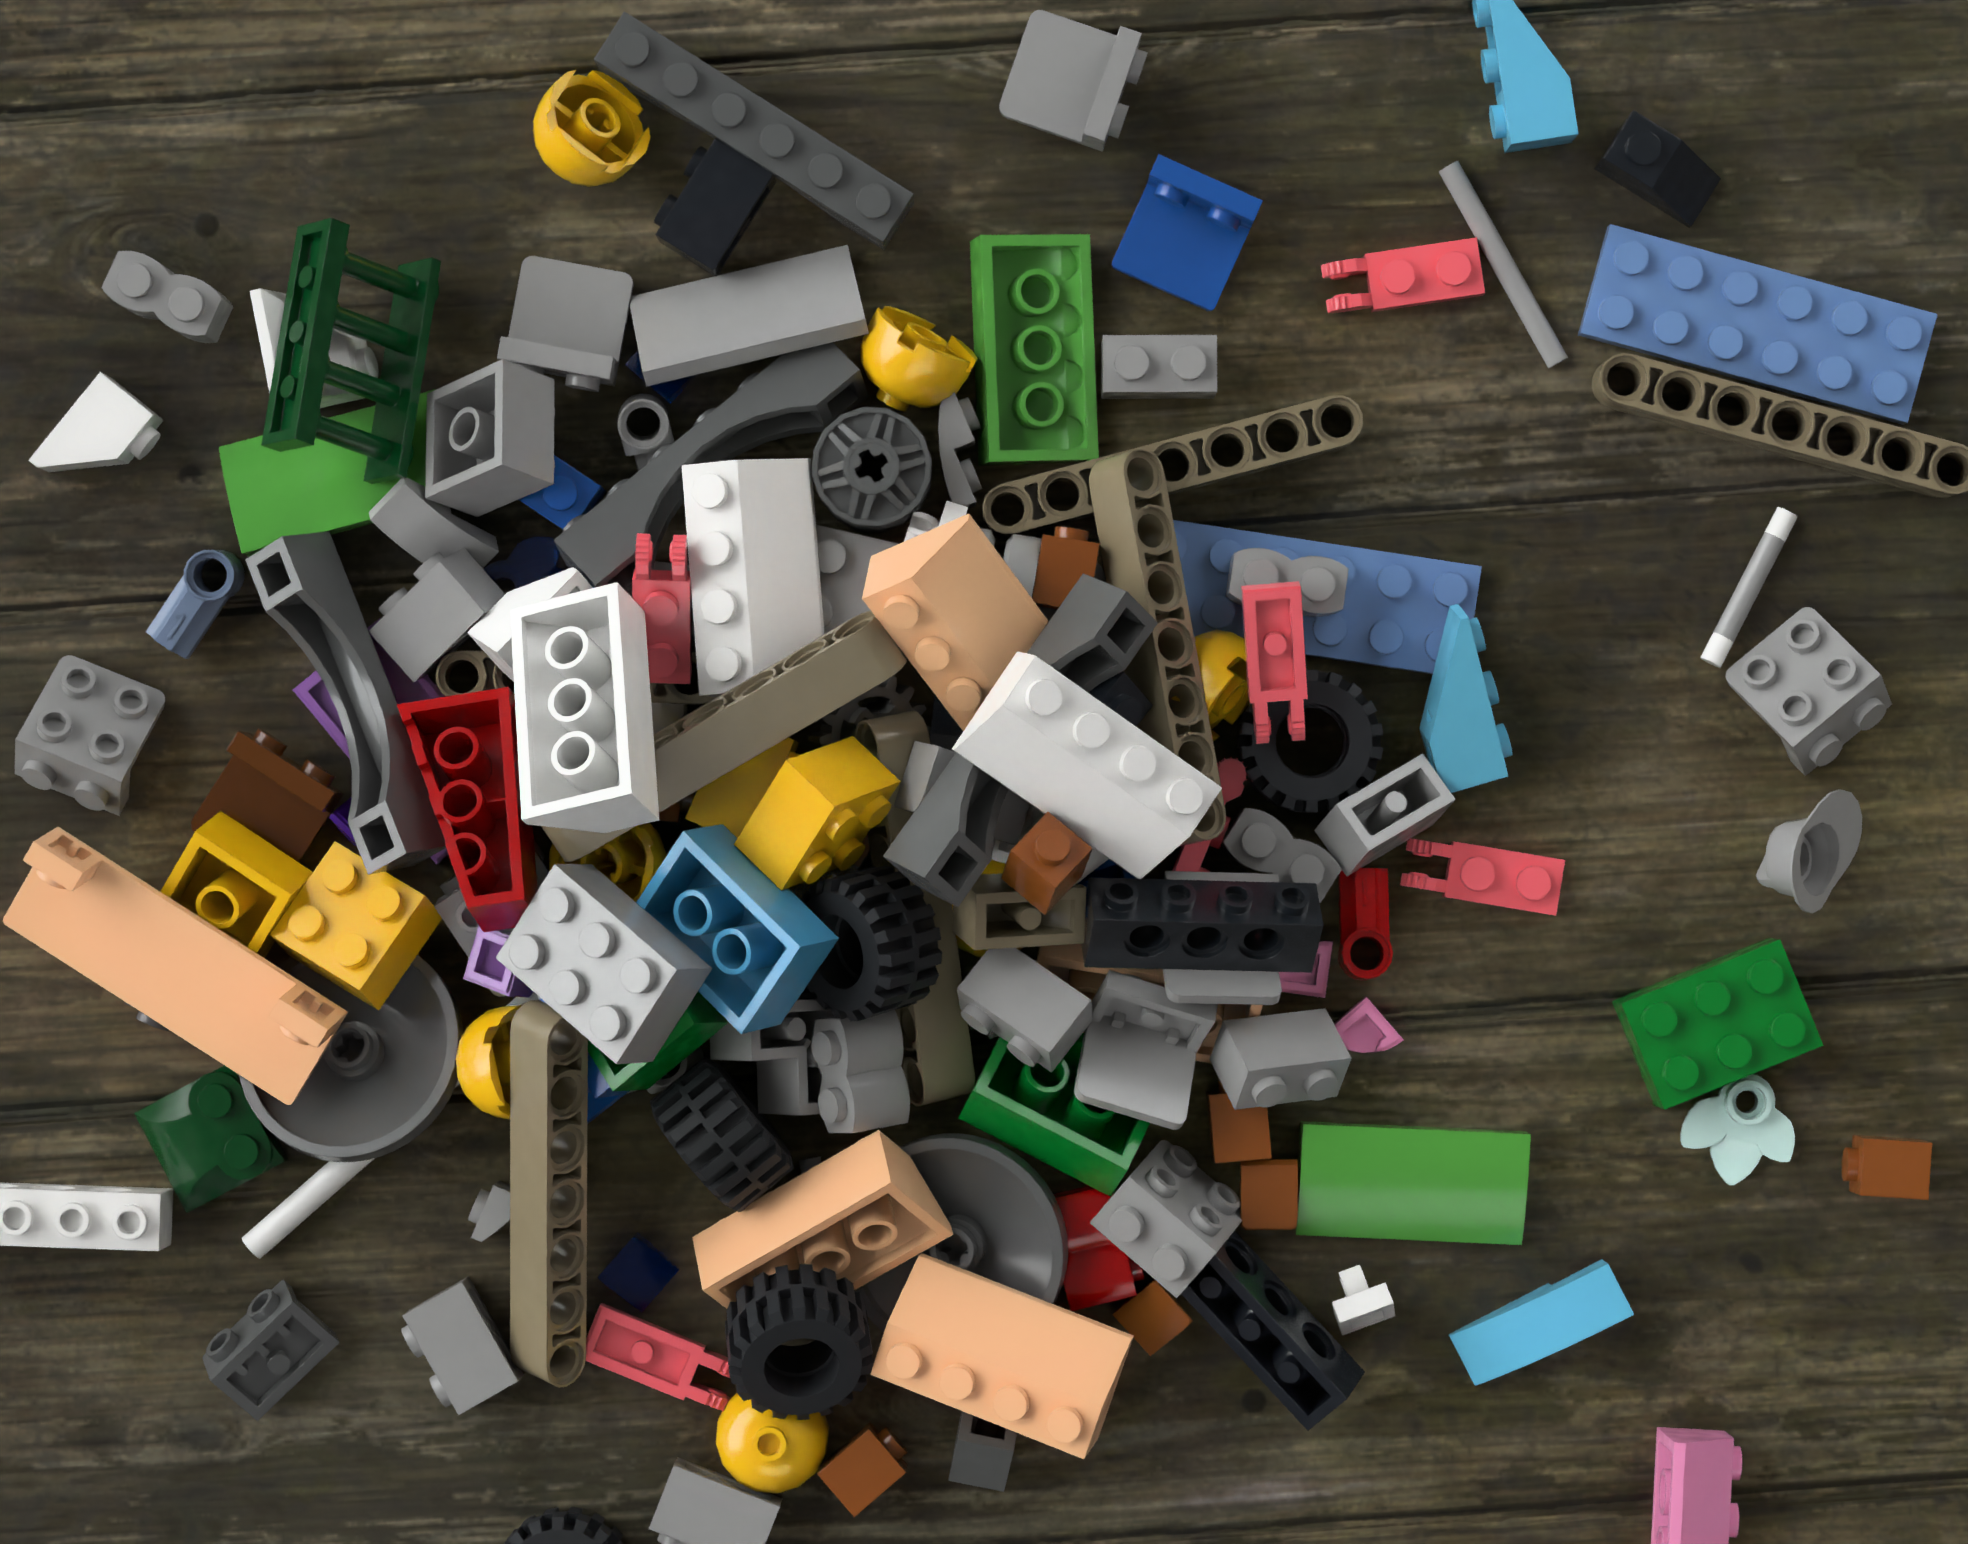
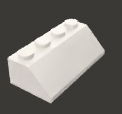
M809 458L744 459L682 465L699 696L718 697L825 634L812 465Z
M618 582L510 609L522 821L528 825L608 833L659 821L645 611Z
M1016 652L952 748L956 753L1042 813H1051L1088 845L1137 879H1142L1191 836L1222 789L1221 786L1036 655Z

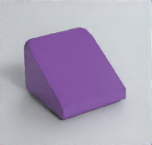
M478 926L463 979L509 997H530L533 991L496 959L511 932L504 930L483 932L480 926Z

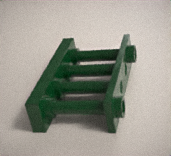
M327 218L297 227L261 446L282 452L312 446L316 438L367 456L364 475L365 482L376 484L407 478L408 467L411 464L414 453L412 441L433 309L439 295L438 278L441 260L431 257L398 265V270H394L348 252L347 240L350 225L334 218ZM342 274L394 294L389 325L339 306L338 295ZM333 328L385 347L380 379L330 361L329 350ZM324 383L376 402L371 433L321 416L320 405Z

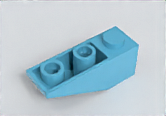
M1472 0L1476 27H1485L1488 49L1481 50L1483 78L1486 84L1494 83L1497 105L1489 106L1493 138H1502L1504 153L1572 143L1579 133L1571 81L1568 74L1513 0Z
M1459 604L1449 606L1419 727L1427 760L1451 793L1508 777L1504 758L1513 755L1507 730L1503 723L1495 724L1491 705L1499 703L1494 678L1490 670L1482 672L1478 652L1485 651L1486 644L1477 617L1469 619Z

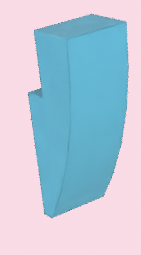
M1601 1259L1553 1285L1547 1283L1448 1335L1473 1384L1477 1386L1578 1343L1633 1316L1634 1313L1609 1264Z

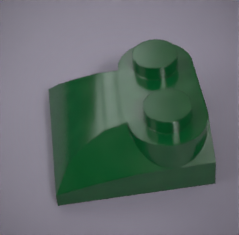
M225 1065L134 1113L186 1213L288 1160L277 1137L261 1123L251 1109L244 1095L239 1074Z

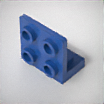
M1158 154L1149 174L1147 185L1112 260V268L1206 311H1213L1263 200Z

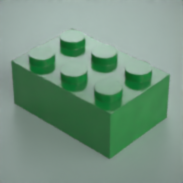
M1766 938L1612 1001L1654 1106L1664 1110L1824 1046L1781 939Z
M1082 1033L1052 1073L1039 1063L1031 1067L1021 1062L1008 1050V1042L999 1036L958 1119L1111 1197L1128 1171L1150 1123L1083 1103L1076 1098L1074 1088L1084 1033Z

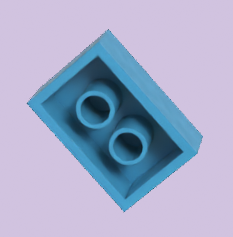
M723 824L685 830L681 833L636 903L712 967L711 972L698 991L740 1034L780 1025L839 938L789 888L781 891L734 845L737 837Z

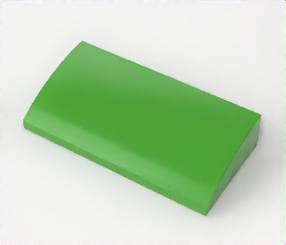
M1090 234L979 235L970 241L974 353L978 358L975 363L976 416L981 426L977 430L978 466L1071 463L1099 458Z
M434 390L420 393L412 441L414 453L407 473V478L424 487L426 480L427 394ZM375 406L333 416L329 419L371 433ZM263 435L219 447L226 491L242 554L249 557L282 536L327 531L332 535L374 524L370 520L369 511L400 480L376 484L365 482L364 475L367 456L316 438L312 446L282 452L261 446Z
M1300 1121L1298 1223L1295 1235L1522 1245L1528 1190L1531 1134L1526 1131Z

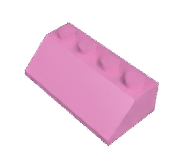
M1657 1427L1651 1544H1729V1537H1737L1739 1530V1507L1737 1503H1731L1732 1480L1739 1481L1741 1478L1742 1451L1740 1446H1734V1438L1726 1431Z

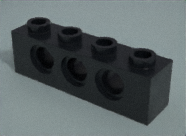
M1088 877L1086 887L1084 944H1082L1084 967L1312 973L1324 926L1316 883Z
M1235 1230L1181 1293L1307 1431L1347 1400L1365 1373Z

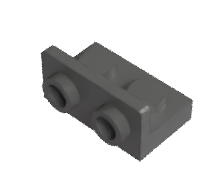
M281 1280L272 1290L266 1289L259 1293L250 1303L247 1313L231 1329L226 1328L217 1333L208 1344L202 1359L210 1381L258 1421L340 1342L336 1333L298 1301L293 1288L286 1281Z

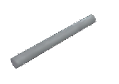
M1459 161L1446 166L1439 171L1440 176L1473 235L1477 237L1478 244L1548 369L1567 359L1566 352Z

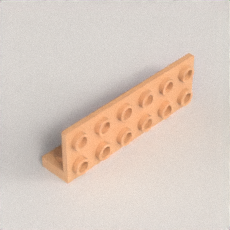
M60 827L54 828L33 841L23 859L32 868L5 914L3 923L286 1105H291L299 1096L348 1011Z

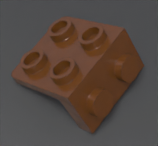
M258 728L254 735L249 732L238 731L226 749L233 756L192 818L191 828L195 832L219 811H222L300 863L344 793L331 785L335 779L333 774L308 759L301 766L285 756L283 753L288 746L266 731Z

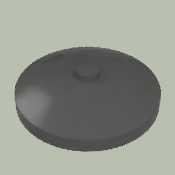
M417 955L378 1011L292 957L278 966L280 969L345 1009L348 1013L299 1096L291 1105L284 1104L239 1075L244 1095L257 1118L271 1133L295 1150L310 1157L333 1162H357L381 1157L401 1148L419 1136L441 1113L458 1081L456 1055L464 1029L456 1000L442 977L425 960Z
M960 1133L929 1135L900 1146L913 1160L948 1219L953 1231L952 1236L922 1253L1055 1304L1062 1289L1067 1270L1068 1238L1061 1209L1052 1191L1039 1173L1015 1152L1001 1144L974 1135ZM920 1254L854 1290V1292L861 1293L865 1303V1310H867V1316L883 1333Z

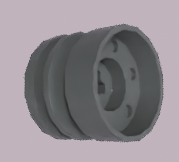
M862 407L841 414L823 430L813 450L812 477L823 505L838 522L856 531L883 533L904 526L911 520L913 512L921 511L931 491L933 466L924 436L908 418L888 408ZM868 454L875 461L884 458L888 462L881 468L883 479L875 483L870 476H864L860 479L856 475V473L863 469L861 458Z

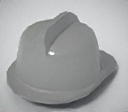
M1841 789L1830 792L1816 805L1808 818L1787 821L1775 827L1770 834L1766 846V854L1756 874L1758 882L1763 886L1773 888L1778 893L1794 897L1795 902L1804 912L1815 913L1820 910L1828 899L1831 890L1850 865L1859 846L1862 834V813L1859 802L1854 795Z

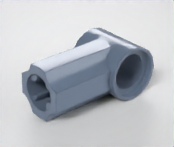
M202 550L195 553L187 561L184 575L146 630V633L169 651L189 659L229 598L241 589L244 582V568L241 561L233 553L226 550ZM212 559L220 561L227 572L225 584L217 591L209 589L202 579L203 567Z

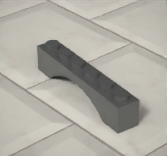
M623 12L594 58L600 72L621 82L628 90L647 102L671 113L714 139H718L773 173L775 178L798 192L836 221L884 251L915 204L914 194L626 12Z
M833 342L781 354L778 359L763 371L748 376L740 384L737 392L720 406L708 409L701 414L694 426L678 440L659 448L652 456L650 462L630 479H623L616 483L609 490L606 498L587 514L573 518L564 527L562 534L554 540L568 568L573 567L577 569L593 588L618 582L629 593L632 591V577L636 563L637 533L651 535V541L653 542L651 570H653L658 547L668 525L684 503L682 465L728 461L769 441L797 434L823 432L841 414L852 411L869 397L860 369Z
M327 531L278 538L245 559L265 612L287 631L307 655L323 680L338 711L347 740L352 770V800L348 825L366 871L370 875L415 866L445 849V839L430 803L429 793L422 772L417 765L411 748L412 744L406 726L402 722L397 702L331 534Z
M1083 573L1027 654L1036 655L1086 692H1090L1100 683L1127 668L1158 622L1127 591ZM955 753L883 857L916 886L959 907L992 860L994 832L1001 806L1009 789L964 757Z

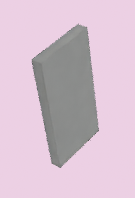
M848 245L631 296L629 303L646 387L869 334Z

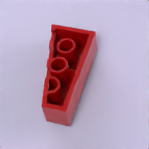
M509 687L397 704L402 722L406 726L412 744L411 748L417 765L422 772L429 793L430 803L442 830L445 845L467 909L483 932L515 928L538 888L533 825H528L521 819L516 710L513 693Z

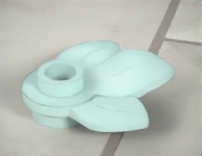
M1752 1074L1722 1086L1718 1096L1696 1102L1688 1111L1682 1124L1680 1141L1681 1145L1685 1148L1700 1149L1710 1147V1155L1718 1174L1728 1185H1735L1751 1174L1762 1155L1779 1162H1789L1794 1150L1795 1133L1791 1121L1775 1108V1095L1769 1083L1760 1076ZM1742 1091H1750L1755 1097L1753 1108L1746 1112H1741L1736 1106V1098Z

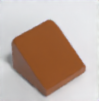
M1297 1159L1240 1162L1239 1199L1241 1203L1240 1214L1242 1222L1240 1225L1242 1229H1296L1298 1223Z
M1153 1277L1136 1291L1137 1296L1127 1299L1112 1313L1120 1324L1131 1335H1134L1133 1338L1150 1356L1193 1322L1192 1317Z

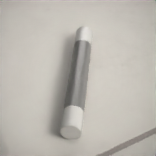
M1777 507L1700 657L1705 662L1721 668L1798 518L1790 511Z

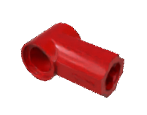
M1360 868L1349 876H1346L1341 869L1338 875L1340 946L1337 957L1339 966L1346 975L1354 980H1371L1380 976L1388 969L1393 957L1389 930L1388 868ZM1368 939L1379 948L1380 959L1374 969L1368 971L1361 970L1352 962L1350 950L1356 940Z

